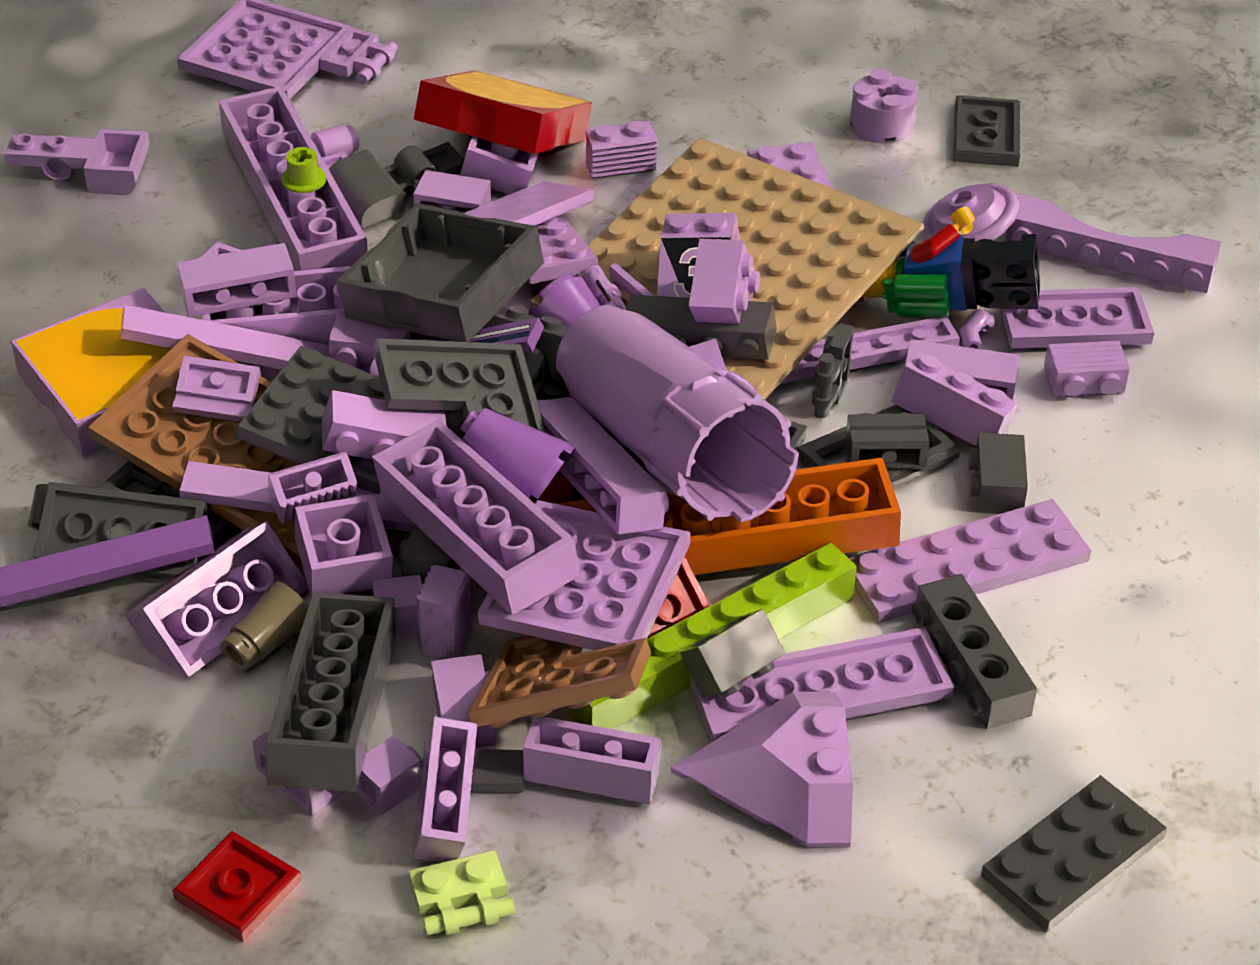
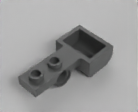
M449 142L423 152L417 146L411 145L403 148L396 155L394 163L385 168L369 150H363L338 160L329 168V171L360 227L364 229L405 212L406 196L414 193L425 170L458 175L461 173L464 159Z

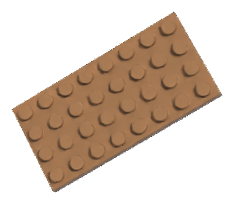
M189 334L184 336L88 427L90 438L178 491L180 490L188 461L270 473L301 465L235 438L240 422L174 412L172 404L176 397V387L183 356L237 363ZM262 376L259 379L254 404L272 383ZM207 503L209 510L242 530L267 521L291 559L302 565L295 540V517L292 522L286 520L283 524L279 522L277 514L273 512Z

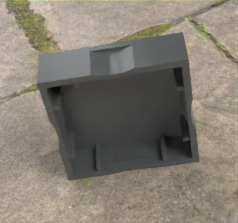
M417 203L388 231L380 243L363 254L336 280L345 317L450 341L469 342L543 265L544 259L537 226L496 218L474 217L459 211Z

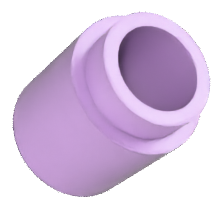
M340 124L311 134V139L321 157L342 151L347 156L353 155L354 151L359 150L358 135L351 125L345 126Z

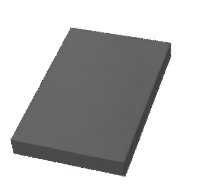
M956 95L953 161L1019 167L1020 100Z

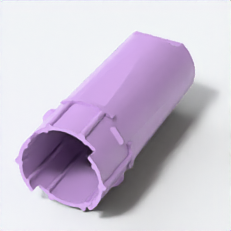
M610 304L599 306L586 312L569 327L559 345L556 357V370L564 379L571 397L601 426L643 460L649 475L664 490L673 495L680 496L709 521H712L715 517L733 516L742 523L761 515L777 501L784 500V492L794 476L799 452L790 446L788 428L791 426V421L765 401L747 380L732 371L718 369L646 317L632 311L616 308Z

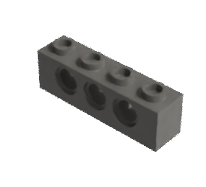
M958 574L918 585L916 603L912 606L914 620L919 627H926L938 655H941L948 666L951 680L955 685H960L965 693L971 712L974 715L978 714L986 729L1032 716L1037 687L964 576Z

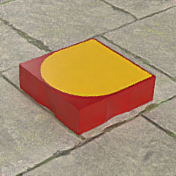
M474 70L420 80L413 120L537 154L557 146L584 141L593 102Z

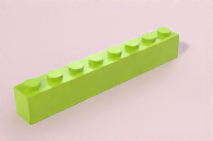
M832 542L648 638L647 642L651 654L638 687L633 693L621 699H611L610 696L595 699L589 705L578 709H571L568 706L569 716L576 723L608 729L616 728L691 687L689 683L690 671L680 654L681 651L740 616L761 609L764 610L778 639L852 600L857 566Z

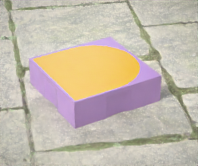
M145 288L11 340L18 375L39 402L49 408L55 415L60 429L82 457L105 448V446L89 437L88 427L172 349L120 338L124 305L165 312Z

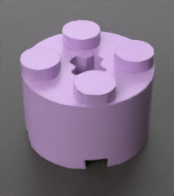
M881 68L873 69L870 71V75L859 79L853 87L850 124L852 123L855 134L875 143H885L886 138L896 137L895 142L907 138L914 129L918 97L917 83L911 79L889 74L887 70Z

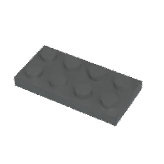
M1100 775L985 863L982 867L981 877L1048 932L1163 840L1167 827Z

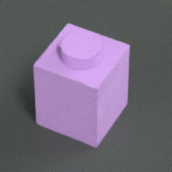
M420 575L372 581L373 597L395 598V635L419 632L416 596L419 595V590L422 589Z
M394 735L366 753L357 792L379 813L385 814L419 791L422 759L419 753L412 746L406 747Z

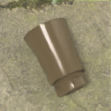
M278 581L273 582L253 608L230 629V633L220 644L223 653L237 668L243 671L249 670L254 664L261 663L275 649L301 631L308 610L307 604L286 584Z

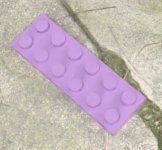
M1050 499L902 541L899 546L874 549L848 558L857 566L854 587L876 622L881 623L912 613V606L916 603L918 585L962 574L974 593L979 594L1088 562L1091 549L1054 499Z
M926 627L786 653L773 661L775 669L756 679H753L751 675L741 681L743 685L741 690L725 698H721L719 693L703 697L691 673L689 679L711 742L792 692H836L845 707V716L848 719L950 699L953 696L954 686Z

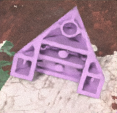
M792 692L671 767V772L683 779H686L688 776L708 788V793L767 826L772 823L793 835L792 840L806 848L850 847L853 781L845 707L836 692Z

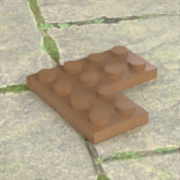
M530 635L508 640L468 712L472 723H476L477 727L489 725L491 728H498L519 717L529 715L530 718H540L552 712L553 709L569 706L571 709H578L589 705L595 699L608 696L611 699L624 698L637 689L650 657L651 651L645 637L581 653L583 647Z

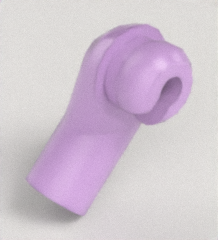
M974 310L960 326L959 332L964 347L982 349L979 332H988V325L993 327L995 323L993 315L989 314L987 310Z

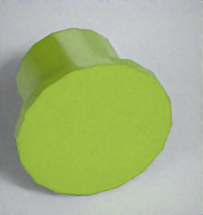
M297 147L287 153V169L282 174V184L286 189L296 193H310L323 187L326 182V173L322 168L318 167L315 150L308 147Z

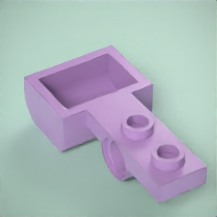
M99 129L95 138L65 137L62 135L41 136L23 133L12 135L4 155L6 165L39 166L48 178L56 181L68 179L73 168L83 169L89 192L126 195L135 188L150 146L148 131Z

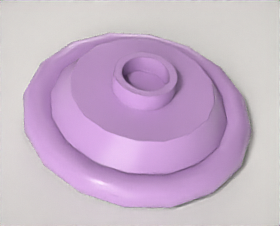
M992 183L969 185L956 189L938 201L926 213L923 220V240L933 236L947 224L954 225L951 215L957 209L965 206L969 207L975 217V221L973 222V229L969 234H959V236L975 238V242L981 239L994 240L1014 223L1020 208L1017 195L1004 185Z

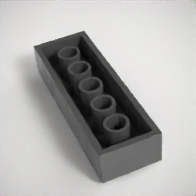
M313 592L266 740L267 785L285 786L287 788L326 789L335 792L357 791L395 642V598Z

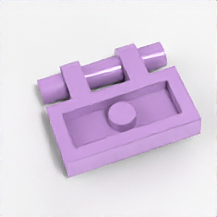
M350 27L319 59L320 70L344 77H349L356 71L359 72L356 75L357 81L360 84H366L369 80H374L380 74L382 66H387L394 59V54L398 47L392 41H389L386 45L380 44L377 34Z

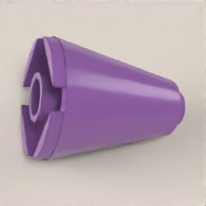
M567 273L555 279L539 294L543 301L538 308L532 304L529 309V315L539 318L543 316L560 319L562 325L570 327L580 316L601 305L579 274H576V277H574L571 273Z
M484 408L480 414L473 410L460 427V430L466 433L462 440L527 498L531 495L536 499L540 497L565 462L559 456L561 452L565 450L570 454L575 448L564 440L487 408Z

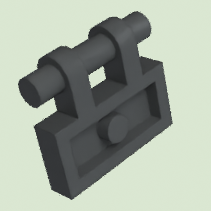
M843 323L839 324L834 336L827 337L823 354L820 355L819 363L815 366L814 379L817 382V388L812 393V405L815 407L814 414L818 418H826L829 415V408L833 404L839 403L848 384L854 326Z

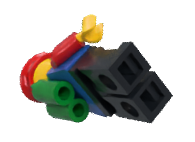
M961 207L951 215L954 225L947 224L933 236L919 243L910 244L907 247L906 258L900 257L898 260L896 258L857 300L867 302L869 298H883L887 302L888 312L896 313L899 317H949L950 309L967 311V309H977L978 305L983 308L1039 309L1041 278L1036 234H1023L1021 241L996 242L992 239H981L975 242V238L960 237L959 234L967 235L972 231L973 222L975 221V217L969 207Z

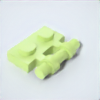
M496 850L409 870V881L420 917L438 913L437 915L423 918L426 935L444 932L445 936L459 933L460 927L481 922L485 926L499 923V918L515 914L512 897L494 900L495 898L507 896V883ZM477 903V905H474V906H470V907H466V908H462V909H457V910L454 909V908H458V907H462V906H466V905H471V904Z

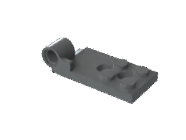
M55 482L38 484L35 486L27 523L29 527L38 530L33 558L36 559L113 539L111 538L112 528L121 522L131 525V535L206 516L208 505L206 501ZM198 557L133 574L176 579L197 564Z

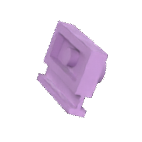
M183 356L176 387V397L172 408L177 413L241 422L254 406L261 375L260 367Z

